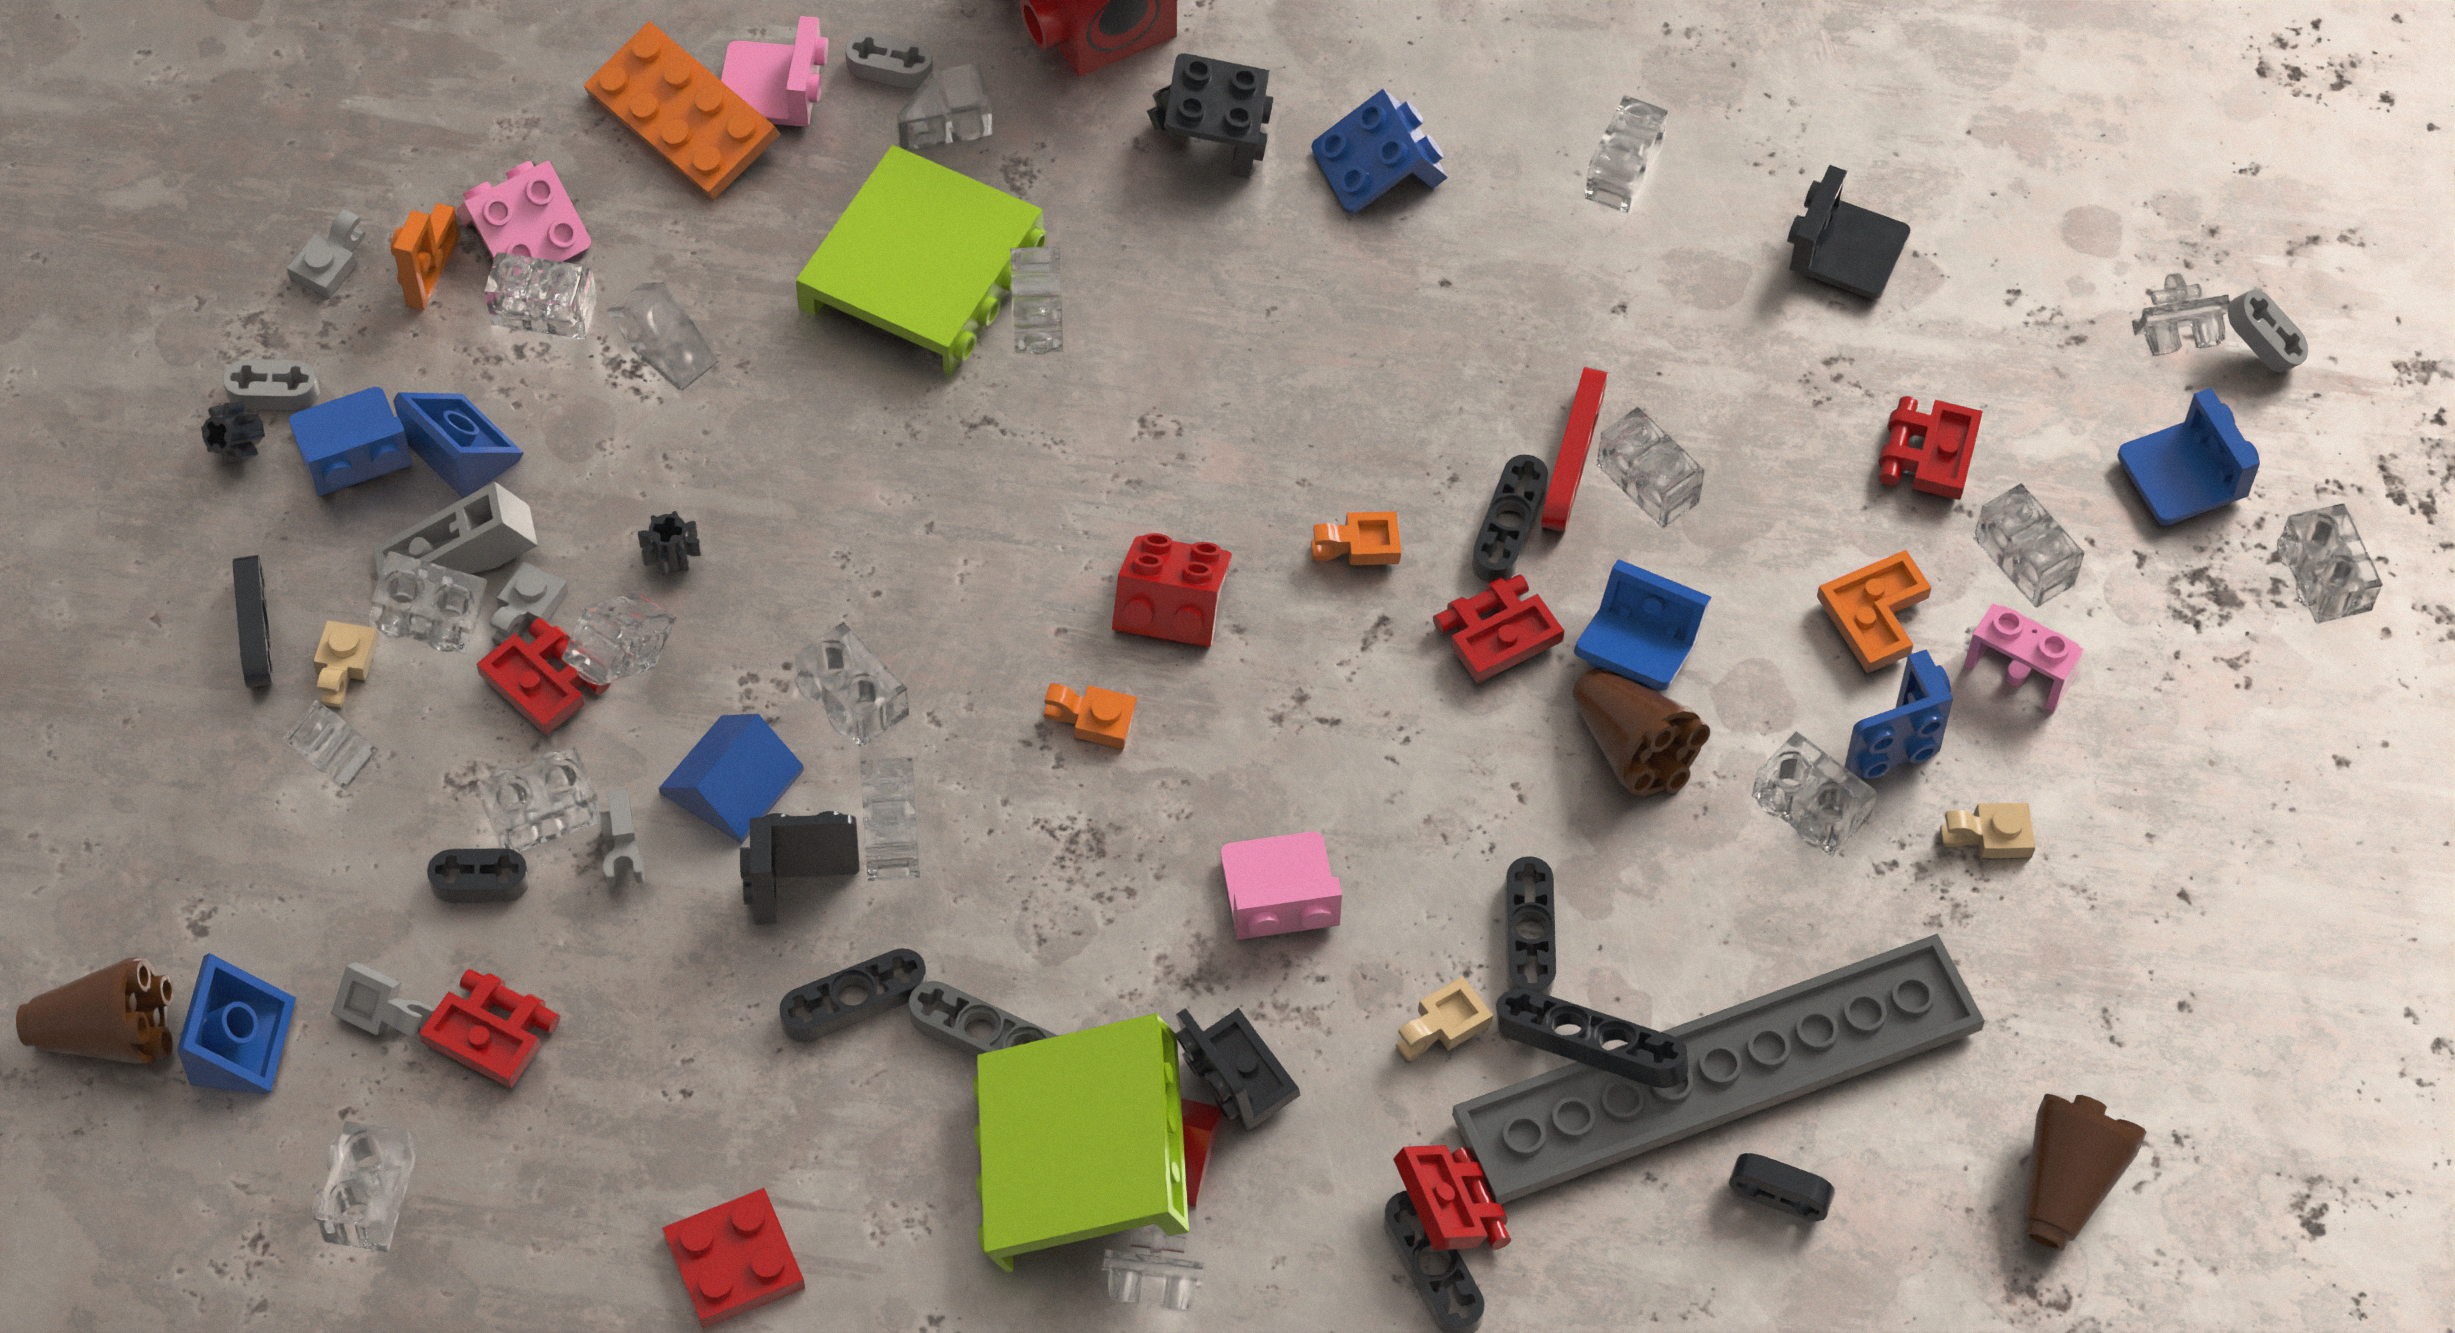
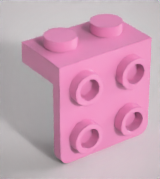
M800 16L795 45L749 41L731 42L727 48L721 81L772 124L809 127L813 102L819 103L821 96L822 78L821 74H819L820 66H826L828 58V38L820 36L819 18Z
M549 160L535 167L531 161H527L506 172L508 180L499 185L491 187L489 181L470 189L463 194L466 201L456 210L464 227L474 223L503 280L511 286L517 285L585 251L591 244V238Z
M1305 832L1228 843L1222 847L1221 862L1236 940L1340 925L1342 903L1340 882L1338 877L1331 878L1324 839L1320 833Z

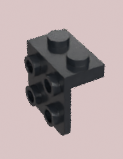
M1187 53L1179 54L1176 57L1164 122L1165 129L1174 134L1234 145L1235 149L1230 175L1249 178L1253 161H1263L1268 133L1260 132L1261 123H1269L1274 97L1266 95L1270 70Z
M1829 165L1822 181L1813 180L1804 203V207L1808 208L1805 217L1797 215L1791 226L1787 242L1794 244L1789 269L1870 299H1878L1883 295L1909 239L1911 229L1904 222L1842 201L1847 171Z
M825 811L812 816H790L784 813H772L764 817L750 818V847L740 848L741 879H743L744 905H754L756 924H777L776 878L854 875L860 871L856 817L836 811Z
M1239 1007L1205 1031L1200 1028L1186 1008L1176 1014L1181 1030L1175 1033V1036L1185 1051L1182 1056L1199 1081L1206 1077L1214 1090L1212 1097L1229 1121L1238 1117L1246 1130L1249 1131L1301 1096L1299 1087Z

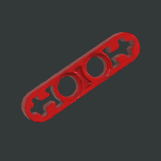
M1584 367L1547 493L1541 527L1566 532L1602 407L1609 372Z

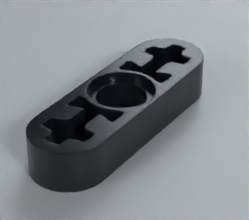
M1524 454L1511 458L1506 463L1473 550V571L1485 582L1491 583L1499 578H1503L1506 581L1515 574L1547 487L1548 469L1545 463L1535 456ZM1523 475H1529L1532 479L1527 482L1524 497L1516 494L1518 480H1521ZM1511 510L1518 512L1524 521L1518 526L1507 527L1502 525L1496 517L1503 511ZM1497 541L1504 543L1502 558H1499L1497 563L1489 562L1488 558L1493 556Z
M259 555L233 558L240 656L245 684L247 688L274 684L266 587L261 559Z
M1526 856L1515 860L1509 866L1506 875L1507 985L1509 990L1525 988L1550 995L1553 991L1556 977L1554 877L1552 869L1545 861L1537 857ZM1524 876L1533 877L1534 884H1536L1534 902L1524 903L1525 885L1522 882ZM1533 919L1543 925L1545 933L1537 939H1526L1518 934L1515 927L1522 920ZM1527 956H1536L1537 983H1528L1527 976L1524 975Z
M906 948L895 949L793 989L783 997L780 1003L779 1011L783 1031L795 1041L809 1042L909 1002L911 992L918 985L927 982L925 962L913 950ZM903 968L906 974H911V981L902 983L899 977H894V971ZM873 977H879L880 986L883 985L884 993L877 994V985ZM849 985H860L869 993L867 999L858 1005H847L838 996L841 990ZM830 996V1004L834 1012L832 1014H828L827 1004L824 1005L823 997ZM805 1007L808 1013H812L813 1019L809 1022H804L800 1016L796 1017V1009Z
M1407 1191L1395 1194L1389 1199L1385 1208L1384 1229L1437 1327L1443 1333H1475L1483 1320L1485 1302L1481 1291L1458 1250H1433L1419 1217L1417 1228L1422 1239L1414 1244L1415 1233L1407 1221L1398 1222L1400 1211L1407 1210L1411 1216L1418 1214ZM1437 1252L1447 1258L1450 1266L1443 1274L1429 1275L1421 1270L1418 1261L1426 1253ZM1452 1284V1293L1460 1306L1470 1304L1467 1318L1462 1319L1457 1312L1448 1314L1450 1296L1446 1289Z

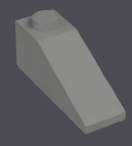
M493 482L374 546L373 553L380 589L390 592L498 568L538 545L530 506L496 482Z

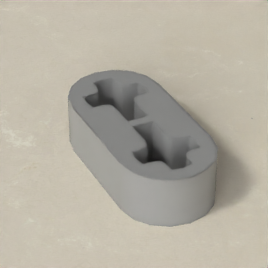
M861 32L852 36L846 43V65L849 72L855 77L915 89L927 84L933 76L931 51L925 44L874 32ZM867 52H872V53H873V54H869V56L867 57V59H862V58H861V57H864ZM911 61L918 62L912 68H906L911 64Z
M2258 289L2250 290L2234 298L2229 303L2227 312L2230 325L2272 371L2278 373L2286 372L2302 364L2307 359L2308 344L2305 336L2265 292Z
M238 360L232 363L223 375V384L227 398L230 402L243 400L244 409L302 410L311 406L320 394L316 372L311 365L304 361ZM246 380H254L253 382L249 383L248 389L239 388L244 386ZM295 381H303V383H299L297 390H289V388L293 387Z

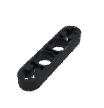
M1512 989L1504 992L1497 1000L1498 1029L1503 1036L1511 1040L1652 1087H1674L1687 1077L1688 1057L1686 1045L1682 1040L1672 1035L1531 989ZM1568 1024L1581 1028L1579 1032L1573 1035H1560L1554 1031L1558 1027ZM1612 1040H1621L1629 1044L1620 1051H1609L1602 1048L1606 1042Z

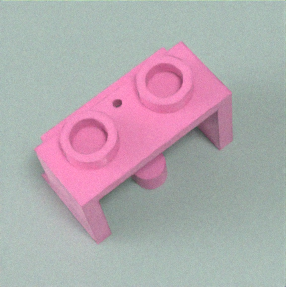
M1992 603L1973 633L1964 666L1974 670L1988 646L2013 658L2007 670V682L2015 687L2022 686L2033 669L2054 679L2045 708L2055 712L2080 672L2077 669L2084 649L2079 647L2078 643L2066 638L2063 634L2038 624L2021 615L2016 610L2009 609L2003 605L2000 607Z

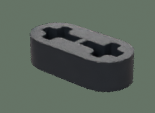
M506 848L443 850L429 861L427 868L430 887L434 895L442 901L451 903L514 901L526 892L530 882L525 859L515 850ZM510 868L512 874L508 876V881L498 882L497 877L501 875L502 869ZM450 869H459L460 874L456 875L455 882L446 883L444 877H448Z
M1754 1153L1739 1155L1729 1179V1186L1740 1196L1810 1221H1820L1827 1217L1835 1195V1188L1826 1179Z

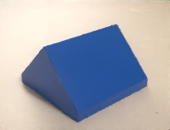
M398 392L393 400L396 414L399 416L405 430L408 446L462 498L484 487L517 463L524 454L463 394Z
M759 714L721 715L659 787V793L742 844L750 835V818L766 816L804 771V766Z
M211 953L204 955L177 1048L190 1085L264 1095L270 1093L296 997Z

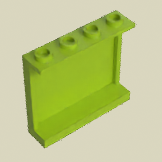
M892 144L797 277L798 307L800 310L816 316L825 303L943 356V371L950 376L961 360L967 361L975 348L977 336L984 325L989 327L993 324L999 313L1002 299L1008 291L1013 292L1016 290L1023 277L1024 267L1030 258H1036L1042 252L1047 240V231L1044 230L1043 209Z
M1157 1013L977 1055L978 1076L973 1078V1093L979 1105L980 1124L975 1126L974 1138L976 1147L981 1154V1173L976 1177V1189L983 1205V1223L978 1226V1240L983 1253L989 1256L1005 1272L1014 1271L1013 1255L1156 1224L1168 1237L1189 1232L1178 1043L1175 1032Z

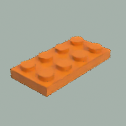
M650 21L583 85L593 99L713 201L780 136L777 128Z

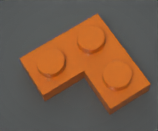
M436 203L431 215L411 210L404 226L398 227L393 234L391 254L396 259L398 268L397 280L402 285L406 306L425 310L461 237L455 207Z
M1904 550L1820 585L1817 598L1868 674L1906 658L1912 653L1914 644L1893 613L1928 599L1931 586L1907 550Z

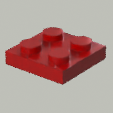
M765 1188L662 1227L665 1241L702 1329L805 1289L804 1278Z

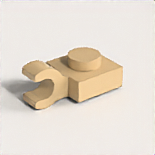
M327 621L313 660L315 671L320 674L316 687L317 690L323 691L320 700L321 705L341 708L345 700L350 678L366 680L379 641L377 628Z
M1978 803L1973 813L1974 815L1965 810L1946 812L1947 825L1940 826L1942 845L1944 847L1979 845L1981 859L2032 858L2036 845L2028 803Z
M1462 976L1419 1001L1418 1012L1422 1017L1412 1020L1398 1029V1033L1403 1039L1396 1042L1395 1046L1407 1062L1422 1055L1438 1039H1440L1447 1050H1450L1490 1027L1494 1015Z

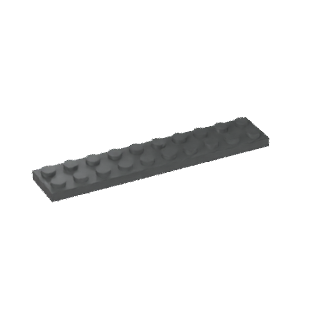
M1937 933L1662 1031L1682 1040L1687 1049V1077L1674 1087H1652L1580 1062H1575L1453 1106L1452 1116L1467 1147L1470 1149L1475 1161L1479 1162L1485 1174V1183L1494 1203L1503 1204L1982 1031L1985 1020ZM1629 1044L1622 1045L1609 1051H1620L1622 1049H1625Z

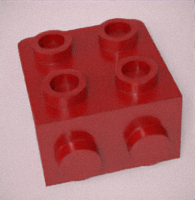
M1149 533L1144 536L1135 537L1118 574L1112 630L1211 647L1215 633L1219 595L1231 566L1232 553L1222 550L1214 543L1196 542L1188 544L1172 541L1170 537L1159 533Z

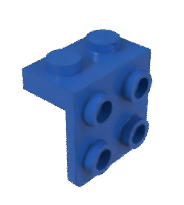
M1384 88L1317 137L1311 146L1315 157L1342 205L1351 213L1361 211L1412 172L1433 189L1448 178L1439 163L1444 158L1442 151L1429 135L1424 137L1419 128L1424 123L1419 112L1408 100L1402 104Z
M371 387L296 412L289 418L291 430L317 496L413 465L403 425L399 416L394 417L386 395L380 387Z
M2212 388L2194 393L2185 422L2124 443L2120 446L2117 454L2120 463L2156 520L2162 525H2171L2248 497L2260 465L2259 455L2255 446L2250 441L2244 439L2235 425L2231 409L2225 403L2220 402Z
M1618 559L1612 567L1600 608L1576 642L1574 653L1593 667L1611 670L1634 680L1635 683L1643 687L1661 691L1667 690L1696 646L1712 597Z
M1927 649L1908 655L1896 708L1862 719L1853 726L1844 766V772L1849 780L1861 777L1874 779L1885 774L1891 767L1909 761L1921 763L1940 751L1953 697L1950 693L1951 686L1946 671L1941 665L1936 666Z

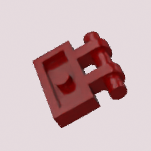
M1910 396L1901 397L1897 409L1891 412L1887 427L1890 437L1888 444L1884 445L1880 452L1878 460L1881 467L1879 480L1885 485L1894 486L1898 484L1900 474L1907 470L1916 473L1912 489L1961 500L1983 411L1935 400L1932 413L1929 415L1917 412L1918 401ZM1914 435L1924 437L1922 450L1908 447L1909 439Z
M1521 574L1506 581L1503 578H1499L1487 584L1486 591L1469 599L1460 597L1448 603L1446 610L1433 616L1434 625L1441 634L1455 627L1462 630L1452 635L1451 647L1476 683L1482 682L1563 642L1565 631L1539 594L1524 601L1518 599L1519 596L1529 591L1528 584ZM1494 608L1497 611H1501L1484 620H1481L1479 617Z
M538 618L528 629L529 634L535 638L532 643L528 645L514 633L476 663L479 675L547 736L585 705L583 694L576 689L577 687L587 685L593 692L600 695L609 688L611 680L601 671V664L591 654H582L570 643L571 637L561 627H552L543 618ZM557 658L566 667L558 672L546 660Z
M468 969L463 974L459 985L460 988L470 992L471 995L465 1000L448 991L420 1030L421 1042L512 1089L541 1048L539 1038L527 1031L536 1026L548 1033H552L557 1028L561 1016L546 1008V1002L533 994L523 996L505 987V980L492 973L484 976L472 969ZM497 1006L512 1015L505 1021L487 1010Z
M1447 1145L1406 1146L1393 1158L1433 1250L1478 1248L1485 1238H1487L1493 1250L1504 1248L1511 1242L1510 1235L1505 1227L1508 1222L1505 1211L1500 1203H1494L1485 1183V1174L1479 1162L1475 1161L1468 1147L1457 1149L1450 1154Z

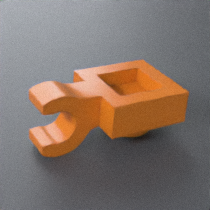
M1397 511L1347 512L1345 525L1322 523L1313 526L1314 539L1311 540L1313 560L1327 561L1335 559L1343 553H1348L1350 565L1399 564L1401 546Z
M1050 683L1044 703L1047 705L1043 717L1056 722L1076 724L1074 738L1124 750L1136 710L1137 697L1090 685L1087 686L1085 696L1081 697L1067 686Z

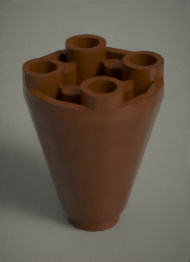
M1594 668L1584 673L1573 688V698L1577 702L1580 714L1622 785L1631 794L1639 796L1656 794L1664 789L1669 793L1682 789L1690 778L1691 772L1689 768L1700 753L1701 747L1709 739L1711 733L1709 726L1691 708L1613 672Z
M140 957L127 958L31 999L29 1003L20 1005L16 1014L17 1034L23 1045L34 1046L38 1050L142 1065L151 1064L157 1059L168 1058L172 1053L173 1040L168 1028L167 1007L171 1006L174 1000L173 984L168 975H158L154 966L147 959Z
M2045 1094L2036 1115L2023 1218L2027 1225L2023 1234L2039 1245L2053 1250L2064 1251L2067 1242L2073 1241L2137 1157L2147 1132L2143 1127L2123 1119L2114 1120L2105 1115L2107 1106L2091 1097L2076 1095L2074 1102L2071 1103L2059 1096Z

